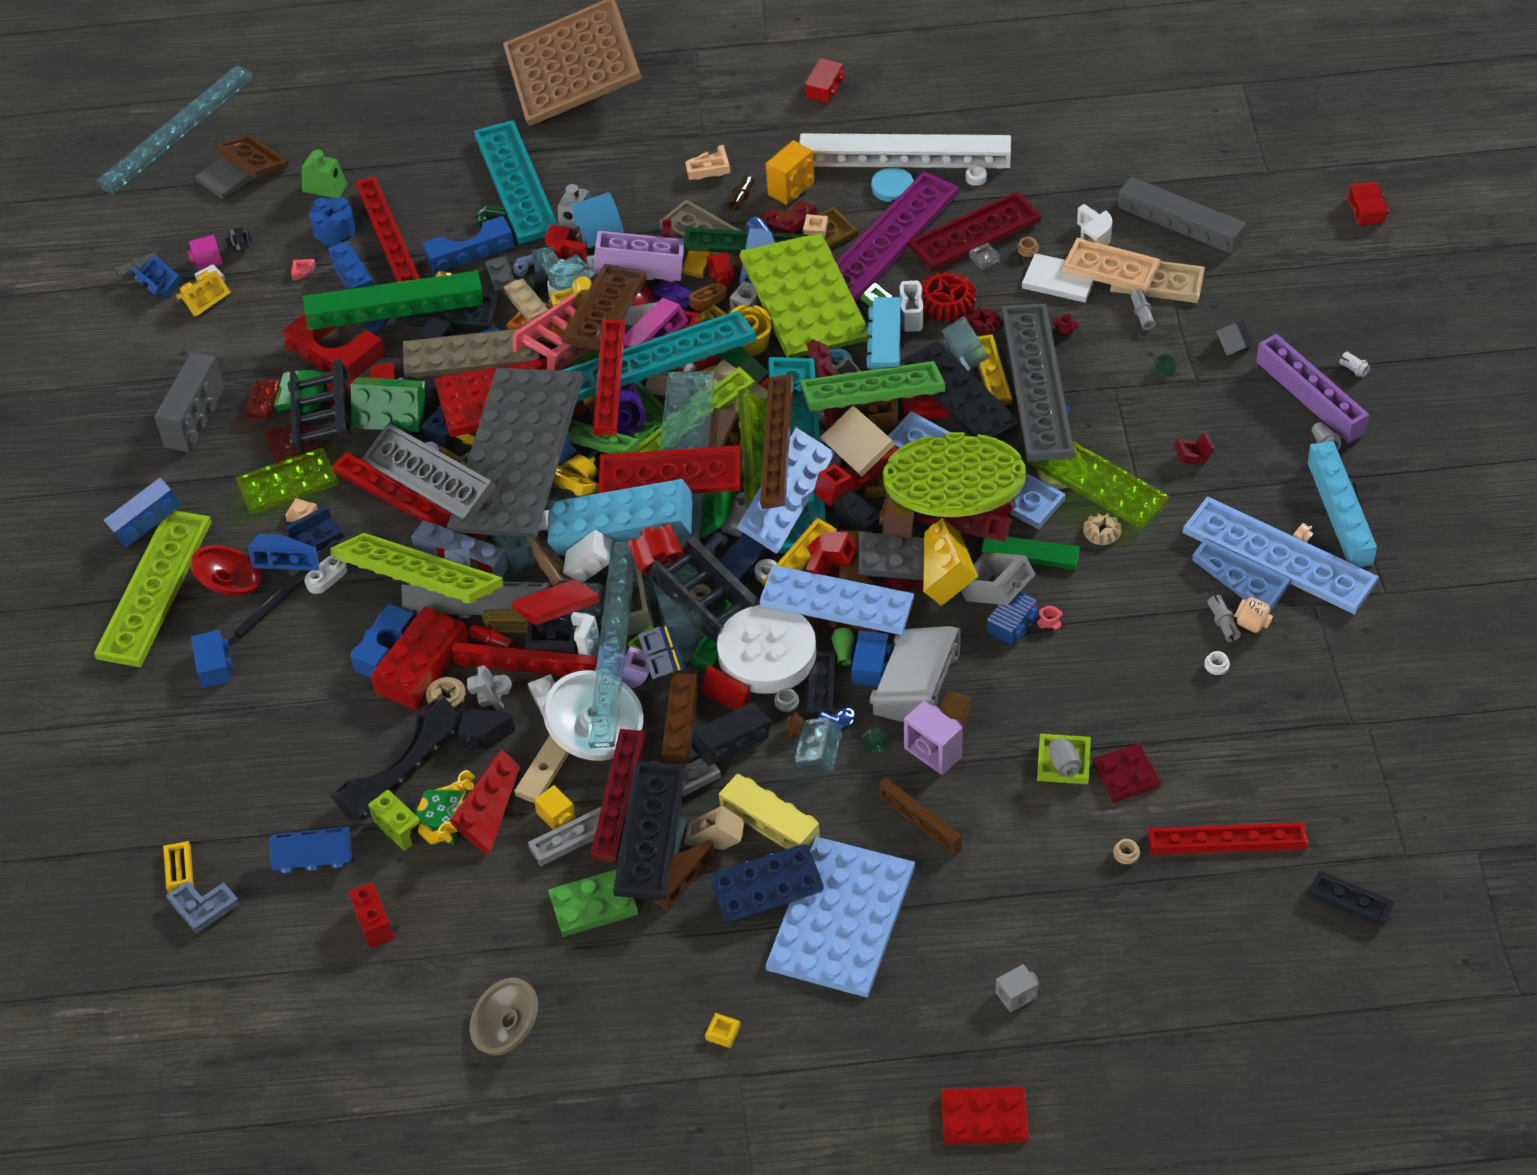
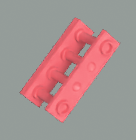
M570 295L539 317L513 333V351L517 353L528 346L547 357V370L560 371L592 348L562 343V337L550 331L554 327L565 330L568 322L564 320L573 317L576 312L575 296ZM542 336L558 346L551 350L537 342L536 339Z

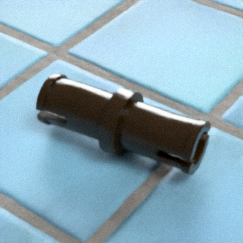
M748 174L743 175L739 185L734 187L733 195L727 203L729 209L732 210L734 205H736L734 211H738L743 201L749 197V191L755 183L751 175L748 181H746Z

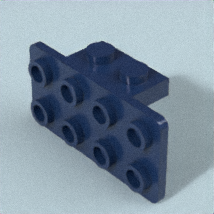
M806 844L777 853H770L753 861H745L735 867L710 876V882L724 920L728 923L821 893L824 890V884L810 848Z

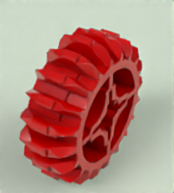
M945 271L943 274L936 272L934 276L928 275L927 280H922L924 316H929L931 321L938 319L940 323L942 320H945L948 324L950 320L958 322L959 318L965 319L966 315L976 305L974 284L969 281V278H964L962 274L955 275L954 271L951 274H947Z

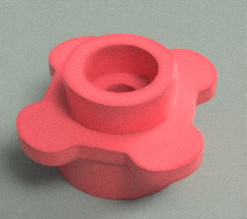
M1045 606L1039 610L1040 619L1037 621L1038 627L1053 629L1061 627V610L1054 606Z

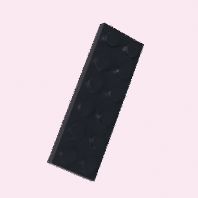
M939 341L901 360V366L935 362L945 382V391L930 396L970 436L977 437L978 434L999 440L1020 428V421Z
M636 761L613 888L614 897L666 900L687 774L685 764Z

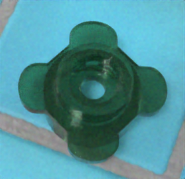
M879 729L868 730L862 736L865 742L863 751L867 754L886 751L888 748L887 743H885L887 733Z

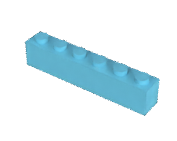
M1334 441L1311 444L1308 466L1346 561L1360 568L1373 566L1377 546Z

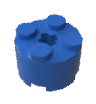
M343 197L318 198L314 201V206H312L309 212V218L315 239L321 240L323 245L334 246L342 243V240L349 236L350 238L353 237L355 223L351 206L348 204L347 199Z

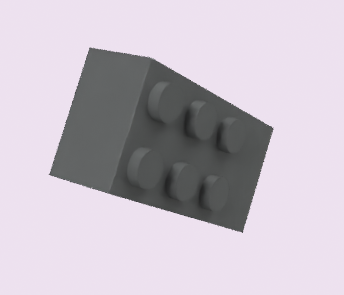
M191 352L154 416L165 448L190 452L193 444L197 442L202 428L206 426L209 415L215 410L216 403L225 388L216 357Z

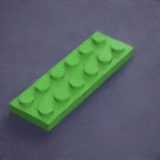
M931 361L800 380V389L809 411H822L826 408H844L854 404L865 405L870 402L890 401L902 397L912 398L923 394L934 395L945 391V382L935 362Z

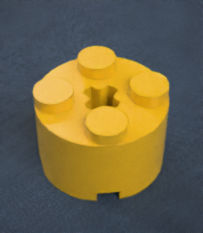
M740 305L730 313L739 311L755 331L757 340L741 346L751 356H755L765 351L769 345L772 327L771 317L762 307Z

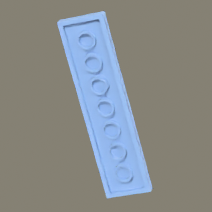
M910 412L888 437L895 443L894 447L899 449L914 440L932 435L933 438L944 437L945 433L951 432ZM1026 473L1023 488L1013 498L1017 507L1010 514L1039 530L1065 501L1066 494Z
M1208 496L1183 528L1184 534L1201 542L1207 539L1291 578V585L1352 614L1357 612L1378 582L1379 576Z

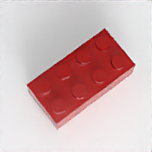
M424 606L372 672L371 679L375 693L413 710H417L426 698V692L430 684L440 679L453 663L451 651L453 642L465 644L469 642L465 623Z

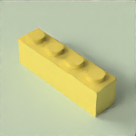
M737 773L719 793L720 806L727 808L744 819L746 825L786 850L802 844H806L811 848L815 837H820L819 823L814 817L798 811L793 804L780 800L772 791L764 790L750 778H745Z

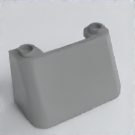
M944 626L904 629L903 635H895L894 650L877 690L873 689L871 693L870 704H873V715L904 722V718L924 700L930 705L937 706L938 694L950 664L957 663L960 655L959 628Z

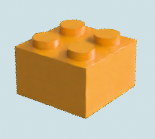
M793 140L766 163L768 195L788 205L794 199H797L803 191L811 187L815 180L813 150Z

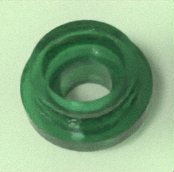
M1162 354L1154 361V370L1158 374L1170 375L1176 370L1177 364L1171 355Z

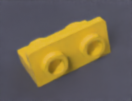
M206 270L196 276L198 280L193 284L188 282L179 288L181 292L176 297L184 300L194 317L231 293L217 271L208 272Z

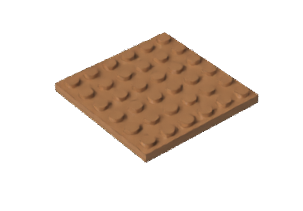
M616 0L601 1L503 43L528 126L642 79Z

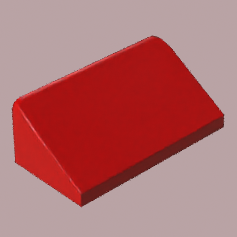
M712 666L707 667L701 687L702 694L733 710H737L751 702L750 687L747 684Z

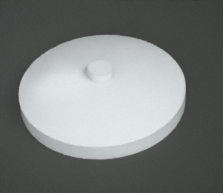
M591 670L577 671L562 677L552 686L544 704V722L553 740L570 754L587 760L604 761L613 759L619 730H642L643 711L635 693L620 679L604 672Z

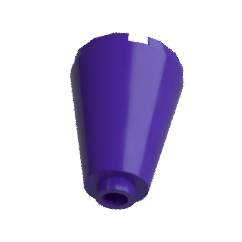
M635 382L620 388L617 433L629 436L637 433L645 422V410Z

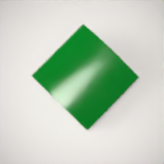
M313 370L295 371L300 381L328 373ZM290 372L283 373L274 402V407L278 412L291 409V395L287 386V382L290 381ZM327 383L302 389L303 398L324 393ZM322 402L303 407V412L321 408Z

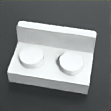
M573 612L571 619L573 625L577 626L574 640L577 643L578 655L598 656L602 645L595 616L587 613Z

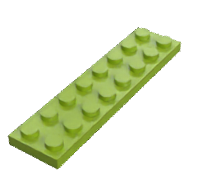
M174 511L159 523L94 652L97 660L136 667L142 666L190 568L191 558L194 552L199 549L212 523L210 516Z
M362 533L330 548L331 557L339 559L343 563H351L359 568L375 571L376 574H384L392 577L394 580H402L410 585L420 586L428 591L438 592L446 597L462 600L464 603H474L477 599L490 595L493 591L503 587L502 577L366 533Z

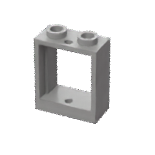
M984 552L973 564L978 577L963 588L961 592L966 601L1008 605L1035 576V573L1027 557L1024 555ZM995 573L1001 574L994 582L988 581Z

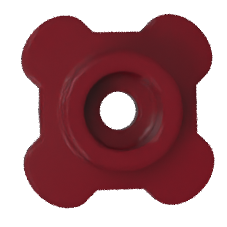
M1064 314L1052 321L1053 326H1056L1057 332L1063 336L1071 335L1074 329L1079 327V323L1072 319L1071 314Z

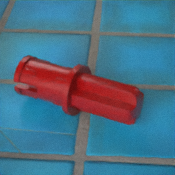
M477 624L470 627L469 636L485 643L486 646L515 648L516 646L515 639L501 635L495 629L491 631Z

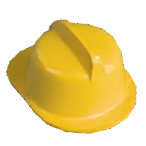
M577 454L561 465V467L592 481L596 480L599 473L594 464V456L588 459L583 455Z

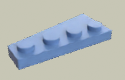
M1204 539L1193 554V561L1229 589L1244 600L1254 597L1267 603L1270 606V612L1290 585L1291 578L1207 539Z

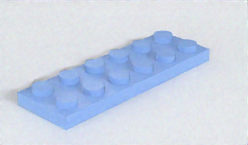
M795 428L790 435L786 506L762 509L760 504V487L739 522L737 529L777 554L814 491L819 472L827 468L835 452L800 429Z
M773 565L760 598V606L903 635L914 601V593Z

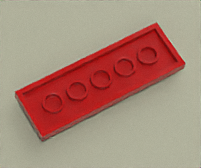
M740 445L600 455L598 493L683 479L693 494L740 491Z

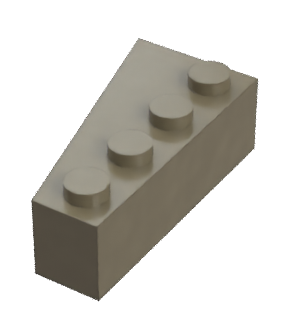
M633 539L613 544L612 558L609 564V579H607L606 583L607 594L603 605L604 615L601 619V626L607 641L641 633L649 626L654 628L645 575H642L627 544Z

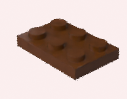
M249 134L215 145V152L255 179L288 168V160Z

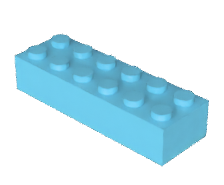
M683 479L552 501L550 502L548 544L558 556L566 555L568 549L594 530L617 543L639 538L642 536L640 532L648 527L653 526L654 529H658L670 523L676 536L691 534L693 493Z

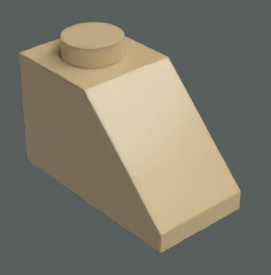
M720 806L689 821L684 843L688 846H697L710 840L714 843V849L724 850L741 841L745 820L727 808Z

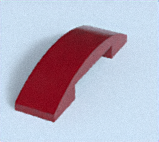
M917 512L915 519L918 522L932 526L943 518L957 529L960 534L999 542H1006L1012 522L1011 518L990 513L961 517H941Z

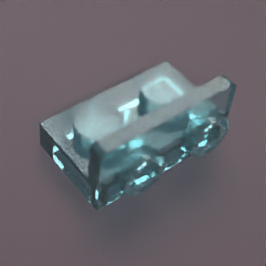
M831 717L804 721L794 761L798 767L821 764L827 772L833 771L842 733Z

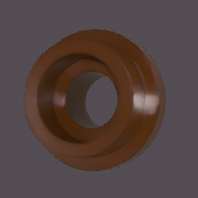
M794 712L793 717L788 716L784 731L789 732L788 737H799L803 717L798 716V713Z

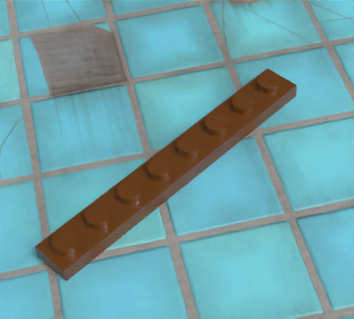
M791 374L769 377L760 496L762 509L786 506L793 378Z

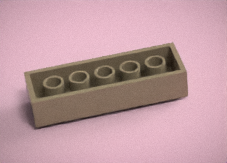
M518 329L403 341L404 377L420 379L424 377L441 378L447 375L453 376L469 371L486 370L490 367L497 368L508 366L512 363L519 364L530 362L534 359L540 360V353L528 346L517 353L513 351V333Z

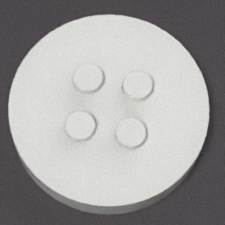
M760 605L743 609L728 619L723 625L724 629L717 640L718 659L722 672L747 684L750 687V692L777 693L781 689L796 686L809 675L816 660L814 630L804 616Z

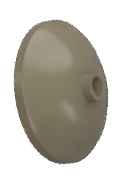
M506 978L495 983L485 991L478 1000L470 1020V1036L477 1049L488 1055H502L513 1050L526 1039L534 1026L538 1011V999L534 988L522 979Z

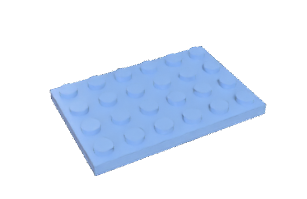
M815 837L810 851L824 884V890L821 893L789 904L767 960L766 970L868 998L911 880L915 862Z

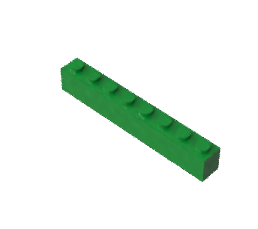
M478 271L302 296L308 330L483 305Z

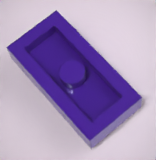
M663 279L651 290L653 298L658 301L664 298L680 304L683 311L689 312L692 309L689 305V295L693 291Z

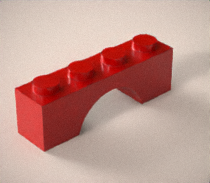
M893 446L862 477L851 467L843 470L837 464L829 466L819 472L813 493L827 505H833L835 500L850 489L855 493L883 477V470L888 463L889 457L898 449Z

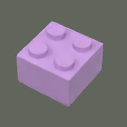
M924 700L904 718V748L939 774L944 775L962 758L963 727L955 719H950L944 715L938 707L930 705Z

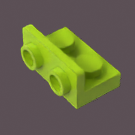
M386 790L368 804L372 820L400 848L406 851L412 846L410 838L411 829L419 824L420 821L392 792Z

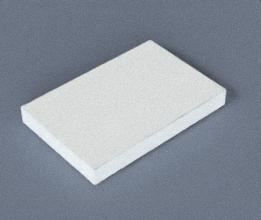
M1035 253L1022 282V288L1086 303L1095 280L1062 272L1065 260Z

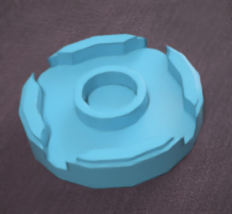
M899 168L883 169L872 178V192L878 199L892 202L914 180L905 170Z

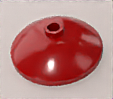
M204 546L196 550L191 558L190 567L197 580L206 588L222 595L241 596L249 594L257 589L261 581V571L259 568H252L250 557L241 551L227 546Z

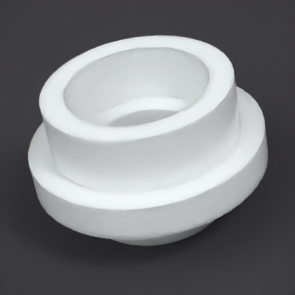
M1214 651L1206 657L1204 665L1209 673L1222 675L1229 670L1230 661L1223 652Z

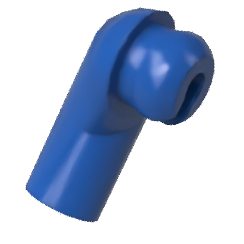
M845 708L834 716L821 711L817 718V723L839 731L853 722L855 713L850 708Z

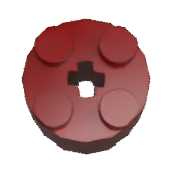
M670 523L658 529H654L653 526L648 527L640 532L642 536L627 543L642 575H649L653 563L657 560L665 566L684 556L683 549Z

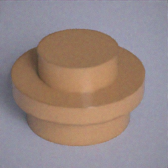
M1024 237L1018 243L1017 251L1022 256L1032 257L1035 253H1038L1039 245L1034 238Z

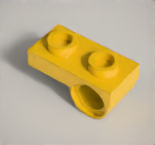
M578 277L574 280L572 289L550 292L552 306L554 307L560 301L570 295H574L575 308H578L592 286L591 280L587 277Z

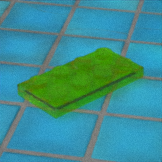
M323 448L235 477L250 515L338 485L337 478Z

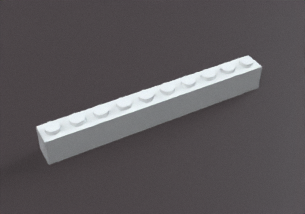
M800 134V144L813 150L814 167L969 168L981 166L983 168H1010L1011 135Z

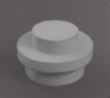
M785 688L778 691L774 698V703L778 710L790 712L798 707L799 697L794 690Z

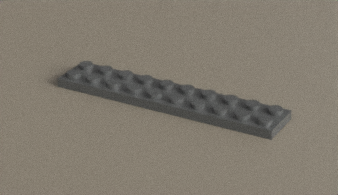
M1046 304L1002 306V318L1027 461L1074 459V446Z

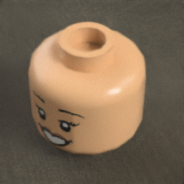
M1249 597L1247 600L1242 599L1234 615L1239 626L1254 633H1258L1262 627L1267 629L1273 616L1269 614L1270 606L1254 597Z

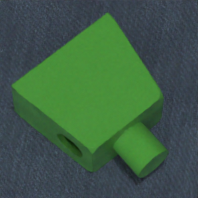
M322 150L312 151L302 166L303 192L340 198L347 186V182L338 161L334 158L324 157Z

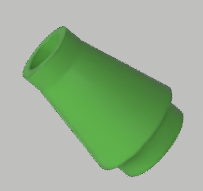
M838 628L831 637L837 664L840 666H848L852 663L851 658L856 637L849 628Z

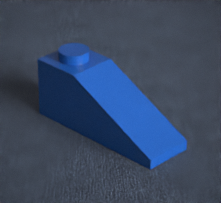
M258 534L248 546L252 568L316 571L320 569L316 547L283 535Z

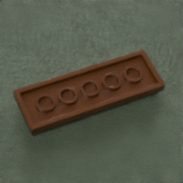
M604 264L562 333V343L600 350L602 320L624 319L646 281V272Z

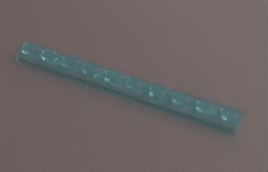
M238 65L234 66L96 180L98 187L114 194L253 78L252 72Z
M629 541L611 543L588 738L590 748L615 747L635 561L627 544Z

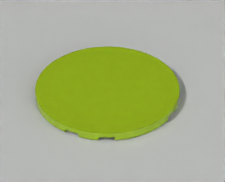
M954 432L945 433L944 437L933 438L932 435L926 436L902 446L889 457L888 463L883 470V478L887 493L903 507L926 515L961 517L988 512L1011 501L1024 486L1026 467L1021 460V455L1003 441L978 434L977 437L965 436V433Z

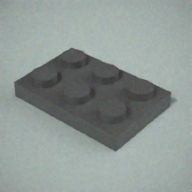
M859 532L858 575L924 580V537L911 536V538L879 533Z

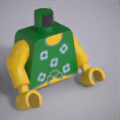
M465 770L460 773L458 780L451 785L424 791L420 803L407 801L405 806L420 821L416 825L417 832L429 844L433 845L439 842L455 844L459 831L447 821L465 798V790H472L474 788V783L471 780H474L475 776L470 771Z

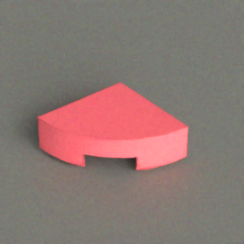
M293 260L292 281L303 279L311 274L315 268V260Z

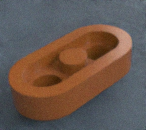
M712 283L692 292L689 295L690 307L696 311H704L708 307L722 302L727 298V287L724 284Z

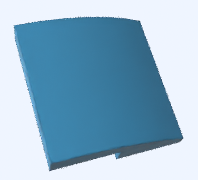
M609 192L571 205L575 225L580 226L582 240L586 244V248L596 245L598 231L624 233L617 207Z

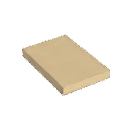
M854 406L820 437L829 448L861 477L895 445L891 438Z

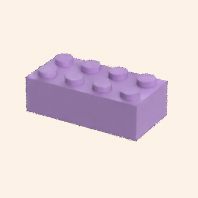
M598 231L593 272L599 274L604 264L645 271L646 280L656 278L669 282L681 281L684 239Z

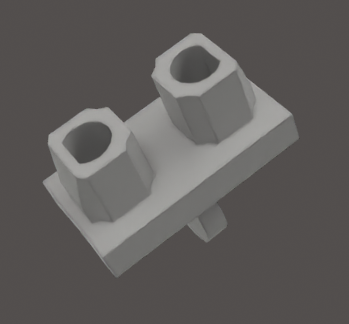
M485 665L478 667V675L467 678L469 692L471 694L477 693V699L482 708L493 705L497 711L504 709L501 696L509 693L512 685L510 678L507 675H496L493 677Z

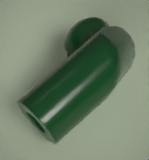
M492 205L485 206L476 215L477 224L483 226V222L489 221L492 217L503 216L505 218L506 209Z

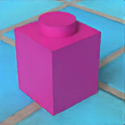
M214 235L189 241L191 250L187 251L190 262L196 264L198 271L212 264L214 266L223 264Z

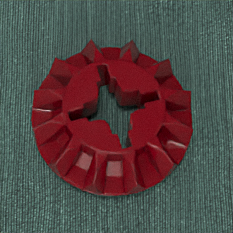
M978 307L977 311L971 310L965 318L966 328L971 333L980 336L995 333L1001 324L1000 316L997 315L996 310L990 311L988 307L985 310ZM980 318H984V320L986 321L985 325L980 320Z

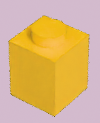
M555 785L534 799L537 814L553 830L576 818L573 803Z

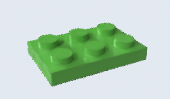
M617 869L548 889L562 937L638 915L634 898L614 897L613 888Z

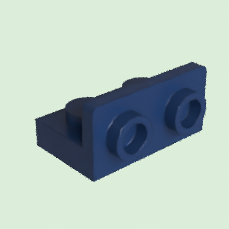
M327 506L315 510L286 526L288 538L316 547L317 551L326 547L332 540L338 541L344 538L342 530L332 519Z

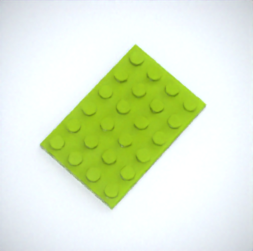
M822 233L741 250L740 258L763 308L771 317V325L786 358H798L809 355L806 343L812 339L826 344L829 349H836L868 341L871 337L868 336V328Z

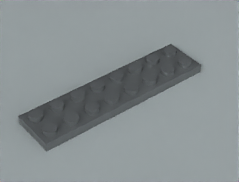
M389 423L361 459L391 479L468 524L476 516L479 509L497 486L491 480Z

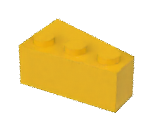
M943 518L924 532V592L942 606L978 577L960 532Z

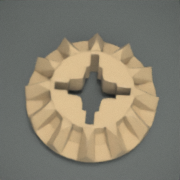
M1097 513L1095 517L1089 516L1088 520L1084 522L1083 532L1090 542L1098 545H1108L1119 539L1121 524L1118 523L1117 517L1111 518L1108 513L1105 516ZM1102 525H1105L1106 528H1104V529L1101 531V533H1099V528H1100Z
M444 677L437 679L427 689L426 698L428 703L434 698L442 697V690L444 693L450 694L451 698L446 699L453 708L457 709L459 703H464L465 687L456 678Z

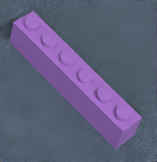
M1274 334L1259 343L1256 362L1347 443L1366 433L1369 414L1279 335Z

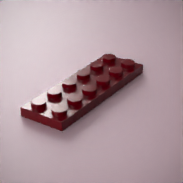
M1016 191L909 240V247L934 272L1040 223L1041 215Z

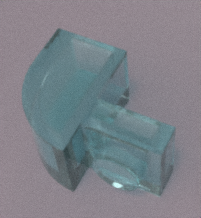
M551 250L543 253V268L548 274L549 285L559 291L572 289V284L578 277L590 279L588 266L577 254L561 262Z

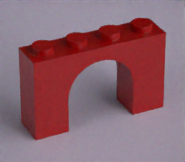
M305 313L282 330L285 339L284 344L289 350H294L304 360L311 361L318 369L326 372L333 370L334 360L342 359L349 371L350 378L353 380L385 355L382 339L368 330L362 332L347 345L339 348H325L318 345L325 336L338 326L308 330Z

